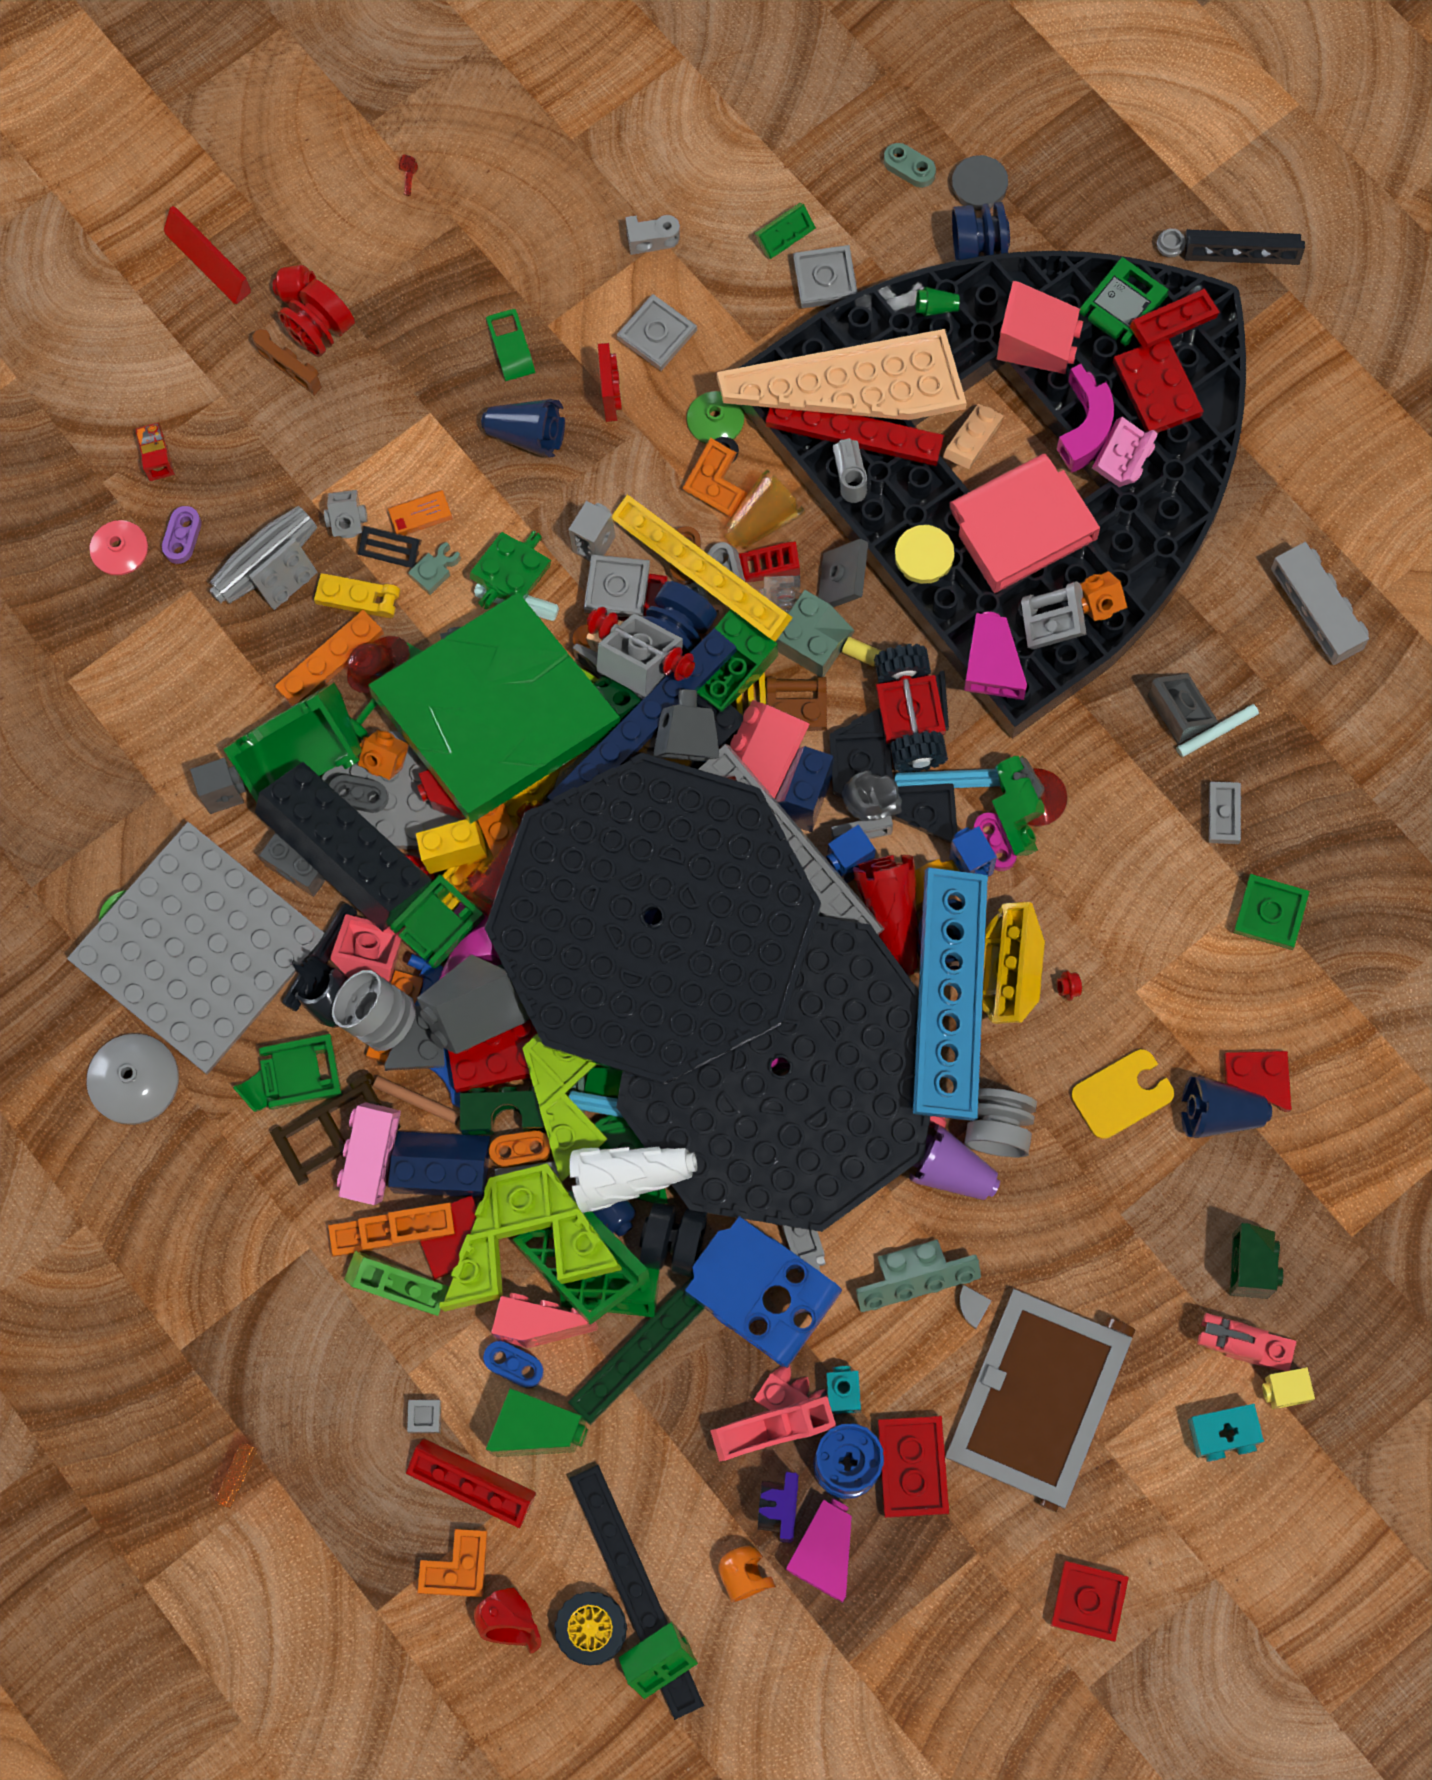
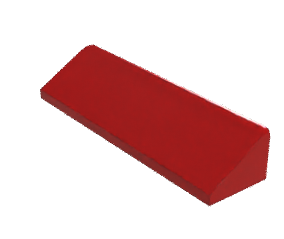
M170 207L164 226L165 235L233 304H238L251 293L247 278L176 207Z
M422 1439L416 1446L406 1471L407 1475L519 1529L536 1496L535 1491L427 1439Z

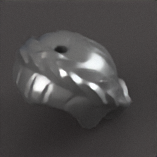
M868 770L855 774L844 785L842 791L844 804L847 810L861 821L880 820L889 815L902 812V799L898 794L897 783L894 782V778H890L888 775L883 777L876 774L872 775V772Z

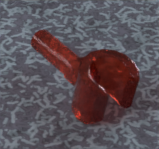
M403 154L399 162V170L406 172L404 195L411 196L412 179L418 170V164L414 157Z

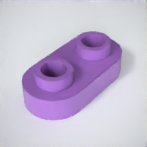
M189 506L179 507L174 510L170 517L162 543V550L166 558L172 563H184L193 554L201 528V519L194 508ZM191 521L190 526L183 527L184 522ZM178 547L183 548L181 553H174Z

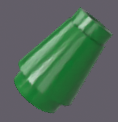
M925 287L924 290H917L915 300L916 313L923 314L924 317L958 312L959 294Z

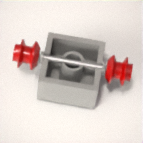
M599 607L589 614L587 618L588 632L596 634L599 631V638L602 640L598 644L597 671L646 697L667 675L675 672V679L681 681L692 674L695 667L694 657L691 653L682 656L683 639L635 613L620 626L618 625V615L614 612L607 615L605 607Z

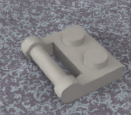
M1078 582L1067 584L1066 588L1036 597L1028 595L1022 598L1021 604L1028 648L1036 649L1087 635L1081 601L1083 590ZM1068 600V606L1038 615L1036 613L1038 608Z

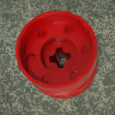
M313 279L299 292L303 304L292 299L288 303L289 308H282L278 312V317L288 333L299 345L314 356L320 357L326 352L325 346L331 347L334 344L330 332L341 337L355 324V319L345 303L327 285L317 279Z

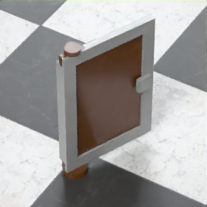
M1013 1289L945 1458L1040 1498L1039 1505L1048 1510L1057 1512L1058 1507L1065 1509L1136 1329L1106 1317L1102 1326Z

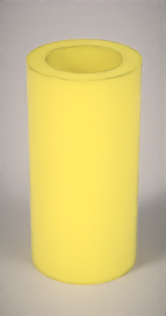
M852 637L847 638L842 649V653L875 667V655H879V652H881V650Z

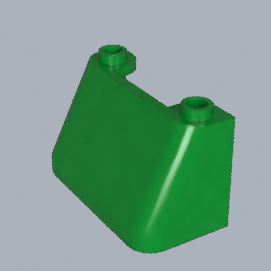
M335 682L257 726L223 749L233 766L235 765L238 774L256 803L260 791L302 762L320 776L334 767L341 765L344 769L351 767L360 761L358 755L362 753L342 694Z

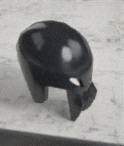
M309 953L310 959L307 958V962L302 961L303 966L293 963L294 968L307 983L305 995L298 991L295 993V997L320 1024L338 1028L339 1026L335 1024L332 1017V1007L337 992L348 978L338 969L324 963L321 958ZM316 977L317 982L313 989L314 979Z

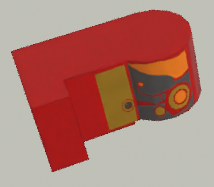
M159 422L136 428L143 470L149 481L175 475L168 446L165 443ZM166 466L163 470L160 471L153 470L156 468Z

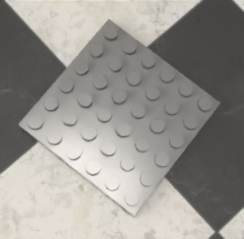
M187 822L67 959L208 1075L297 972L293 963L303 965L302 961L306 962L307 958H309L308 954H312L324 932L191 823Z

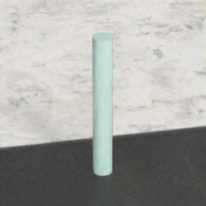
M1252 704L1176 747L1178 754L1183 758L1259 714L1257 707Z

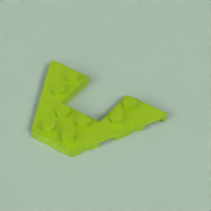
M536 1034L522 1049L529 1068L559 1179L563 1182L570 1175V1156L573 1150L599 1148L608 1140L566 1095L597 1064L545 1048L538 1034Z
M543 1164L488 1179L484 1190V1198L479 1203L475 1212V1216H477L471 1234L466 1235L459 1253V1263L453 1268L451 1274L453 1277L444 1302H440L439 1308L446 1312L500 1299L503 1296L498 1239L548 1227H553L557 1280L561 1284L620 1271L622 1268L587 1217L581 1212L577 1203L554 1170L548 1164Z

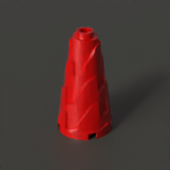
M894 855L858 864L859 868L854 866V878L866 907L872 912L878 923L884 927V930L878 936L905 973L911 976L914 974V969L918 967V916L914 857L911 855H901L902 862L897 863L894 860Z

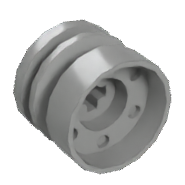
M362 970L344 982L337 992L333 1002L332 1017L335 1024L374 1050L386 1051L395 1047L405 1038L415 1019L416 1006L413 998L372 970Z
M979 1089L977 1118L982 1120L968 1122L965 1145L978 1152L1012 1158L1029 1156L1032 1133L1019 1126L1034 1124L1035 1116L1031 1113L1036 1112L1037 1101L1032 1097L1011 1090Z

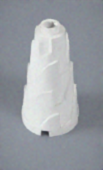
M659 1146L638 1149L622 1147L602 1150L598 1147L573 1150L570 1156V1178H576V1185L572 1186L576 1203L582 1213L608 1208L614 1203L640 1197V1194L665 1189L670 1184L692 1178L693 1172L697 1171L696 1156L694 1152L689 1153L686 1148L660 1149Z

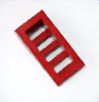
M796 541L739 554L746 583L800 576ZM783 556H789L790 564L784 565ZM777 557L778 566L772 567L771 558ZM760 559H765V570H761ZM753 560L755 572L749 573L748 561Z

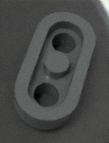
M340 775L333 778L329 783V786L339 795L344 789L350 790L349 794L342 798L355 810L377 813L382 811L388 804L389 796L387 790L378 781ZM378 795L379 798L376 802L372 803L369 802L370 796Z

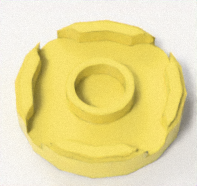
M919 525L906 530L898 539L895 548V562L898 569L907 579L920 584L938 581L939 578L950 571L954 561V545L949 536L940 528L930 525Z

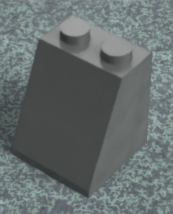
M474 955L468 956L417 997L422 1009L420 1014L432 1031V1041L440 1049L445 1048L455 1054L529 1020L527 1012L506 970Z

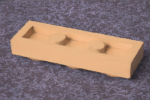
M977 404L947 446L943 458L970 470L1001 425L1004 415L990 407Z

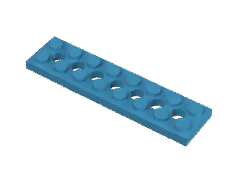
M929 867L925 870L913 1114L972 1121L976 1120L978 1116L988 875ZM950 895L957 896L961 900V910H954L949 906L948 897ZM948 925H954L960 930L961 936L959 940L949 938L946 932ZM947 955H952L958 959V970H950L946 966L945 958ZM950 985L957 990L958 998L956 1001L948 1000L945 997V986ZM944 1016H951L956 1021L955 1031L951 1032L943 1027L942 1019ZM947 1046L953 1049L955 1053V1060L953 1062H947L942 1058V1047ZM941 1077H947L953 1082L954 1089L952 1093H945L941 1090L939 1085Z

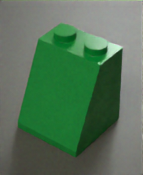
M510 1388L486 1450L496 1457L575 1452L577 1446L582 1447L584 1445L589 1429L586 1428V1421L581 1415Z

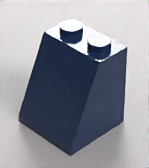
M806 746L798 749L775 800L800 829L813 832L832 780L833 755Z

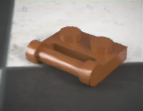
M767 677V705L809 723L807 731H827V677H818V680H776V677ZM776 692H818V699H776Z

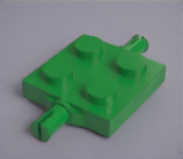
M532 531L526 541L521 542L501 532L470 572V579L482 585L486 590V593L478 601L482 608L484 606V609H489L496 598L506 600L517 592L525 600L551 565V559L534 549L539 541L542 540V536L539 533L536 535V531Z

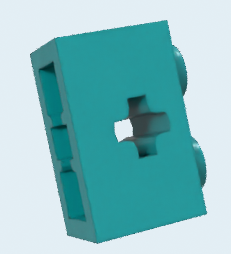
M1255 1404L1193 1416L1188 1419L1197 1458L1206 1456L1207 1462L1226 1458L1225 1452L1237 1450L1238 1455L1256 1452V1445L1264 1442ZM1224 1426L1227 1431L1233 1430L1234 1436L1229 1438V1442L1226 1437L1220 1438L1219 1432L1224 1430Z

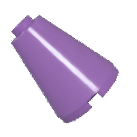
M935 1125L933 1129L937 1133L935 1136L927 1135L924 1158L913 1165L918 1169L916 1175L910 1173V1181L980 1200H985L988 1196L993 1197L1000 1185V1180L997 1179L998 1172L944 1127Z

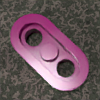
M989 812L981 814L975 820L974 828L980 827L995 854L1004 853L1007 857L1004 861L996 859L994 870H1009L1014 866L1017 856L1013 852L997 814ZM991 827L994 832L992 834H985L983 828Z

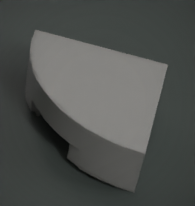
M964 1285L960 1293L961 1312L966 1322L976 1329L991 1300Z

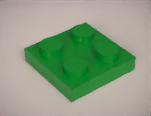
M1250 874L1233 933L1293 951L1310 891Z

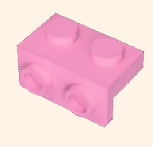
M1123 417L1116 419L1092 469L1118 487L1135 483L1143 472L1142 465L1145 459L1151 455L1155 448L1154 441L1158 433L1154 430L1145 433Z

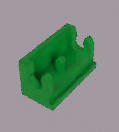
M670 1622L618 1657L628 1685L644 1700L698 1664L685 1636L680 1637V1633L673 1622Z

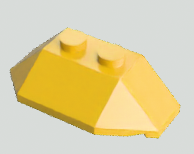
M1004 903L999 908V913L985 929L982 1009L994 1024L1022 1023L1040 1001L1045 945L1033 903Z

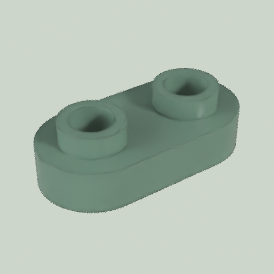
M894 143L886 148L884 165L887 170L919 188L927 187L933 183L936 175V166L931 159L903 143ZM894 154H902L903 156L895 157ZM924 167L926 170L919 171L918 168Z

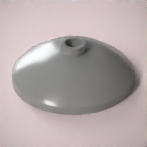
M143 1034L122 1035L107 1042L93 1057L87 1073V1090L96 1109L108 1119L127 1125L142 1124L162 1114L173 1101L179 1084V1070L173 1054L162 1042ZM127 1070H132V1077L124 1079V1073Z

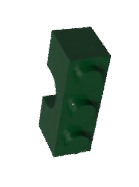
M533 1086L529 1087V1091H517L515 1087H501L498 1089V1092H486V1089L472 1088L468 1090V1093H460V1131L463 1135H494V1123L497 1116L507 1110H513L522 1115V1128L524 1132L541 1131L547 1133Z

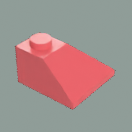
M345 914L331 954V960L348 979L362 970H372L391 983L402 939L398 935L405 928H402L398 933H394L388 927L382 932L368 919Z

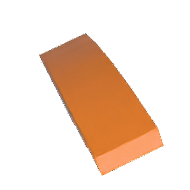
M451 1203L388 1212L385 1215L360 1218L358 1221L328 1225L333 1257L354 1254L355 1251L361 1253L455 1234Z

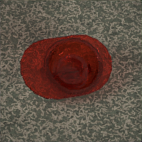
M386 636L379 638L373 643H363L354 648L349 655V668L347 672L348 683L352 689L359 693H369L370 683L406 662L410 656V651L405 640L396 636Z

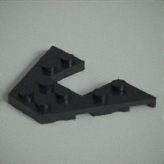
M940 671L935 677L946 731H949L945 671ZM879 708L864 717L862 715L853 720L850 725L841 727L829 734L830 755H833V795L843 798L842 791L845 783L855 774L869 770L872 772V775L876 774L881 777L888 775L890 778H893L891 747L885 741ZM954 784L898 787V794L902 799V812L891 815V818L951 843L954 839L953 836L957 833Z

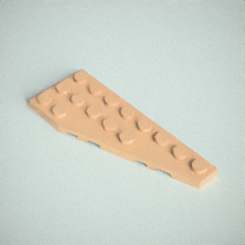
M945 329L717 372V381L723 403L900 420H913L965 410L967 404Z

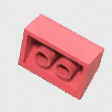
M752 700L750 706L744 712L742 724L737 734L733 736L730 747L775 799L810 724L769 705Z

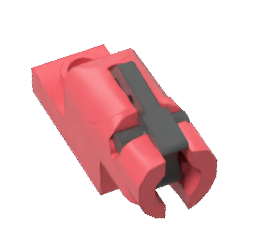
M1205 1313L1201 1326L1206 1327L1205 1333L1202 1332L1201 1335H1198V1345L1226 1353V1357L1280 1372L1290 1371L1296 1341L1269 1334L1268 1330Z

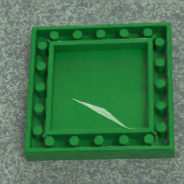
M519 592L369 684L374 700L470 824L605 739L621 723L620 716Z

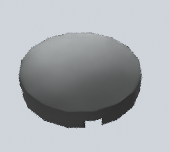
M985 155L964 159L956 166L952 176V191L954 195H956L963 206L972 205L974 210H981L982 205L988 203L989 208H992L994 203L1001 202L1004 199L1008 190V174L1004 166L996 159Z

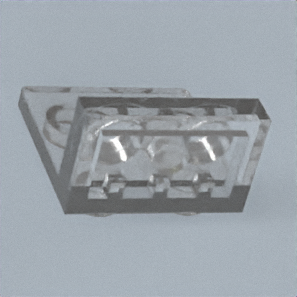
M800 575L764 577V587L759 588V592L785 612H790L801 596Z

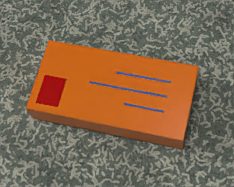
M443 490L388 508L396 533L408 535L453 519Z

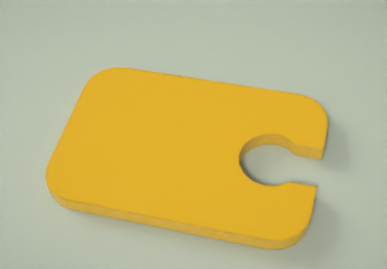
M1137 1050L1080 1082L1073 1088L1071 1094L1073 1103L1095 1137L1104 1140L1111 1138L1172 1101L1174 1089L1167 1078L1160 1081L1151 1090H1145L1138 1084L1137 1076L1140 1072L1151 1070L1159 1065L1149 1051Z

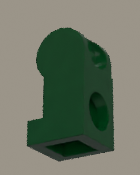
M607 676L593 683L620 716V722L641 702L629 688Z

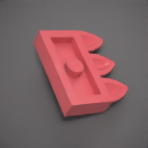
M781 1366L769 1375L754 1401L770 1411L807 1399L827 1396L826 1389H821L807 1397L809 1391L808 1377L799 1378L789 1385L791 1368L790 1366L788 1368Z

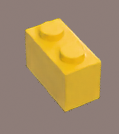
M465 819L416 833L421 861L430 874L488 858L482 830L477 821L470 824Z

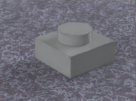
M408 1400L407 1432L441 1433L442 1401Z

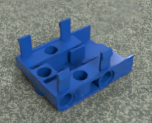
M739 1216L730 1229L717 1232L693 1265L694 1279L686 1288L685 1293L711 1312L726 1327L740 1335L780 1366L788 1368L840 1296L842 1289L775 1239L766 1236ZM791 1269H800L804 1273L805 1277L800 1283H791L787 1279L786 1275ZM773 1286L785 1288L791 1297L789 1308L780 1314L769 1312L763 1305L765 1291ZM799 1313H807L811 1317L812 1322L806 1328H799L793 1321L795 1316ZM755 1320H762L767 1324L766 1332L760 1336L752 1334L749 1330L750 1324Z

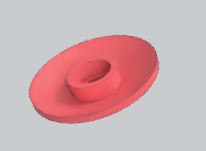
M123 520L112 521L103 525L96 531L90 543V556L96 567L106 574L115 576L125 575L136 570L144 562L148 552V542L144 532L134 523ZM121 541L118 547H112L114 542Z

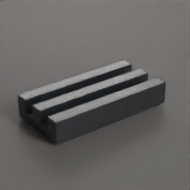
M364 526L358 555L413 568L417 564L416 558L419 555L418 549L422 540ZM369 533L410 543L412 548L409 549L368 538ZM368 544L407 554L410 557L409 560L366 550V546Z

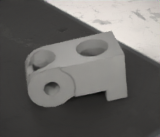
M664 215L657 220L638 222L637 216L625 217L631 255L669 249L676 246L680 240V224L674 216Z

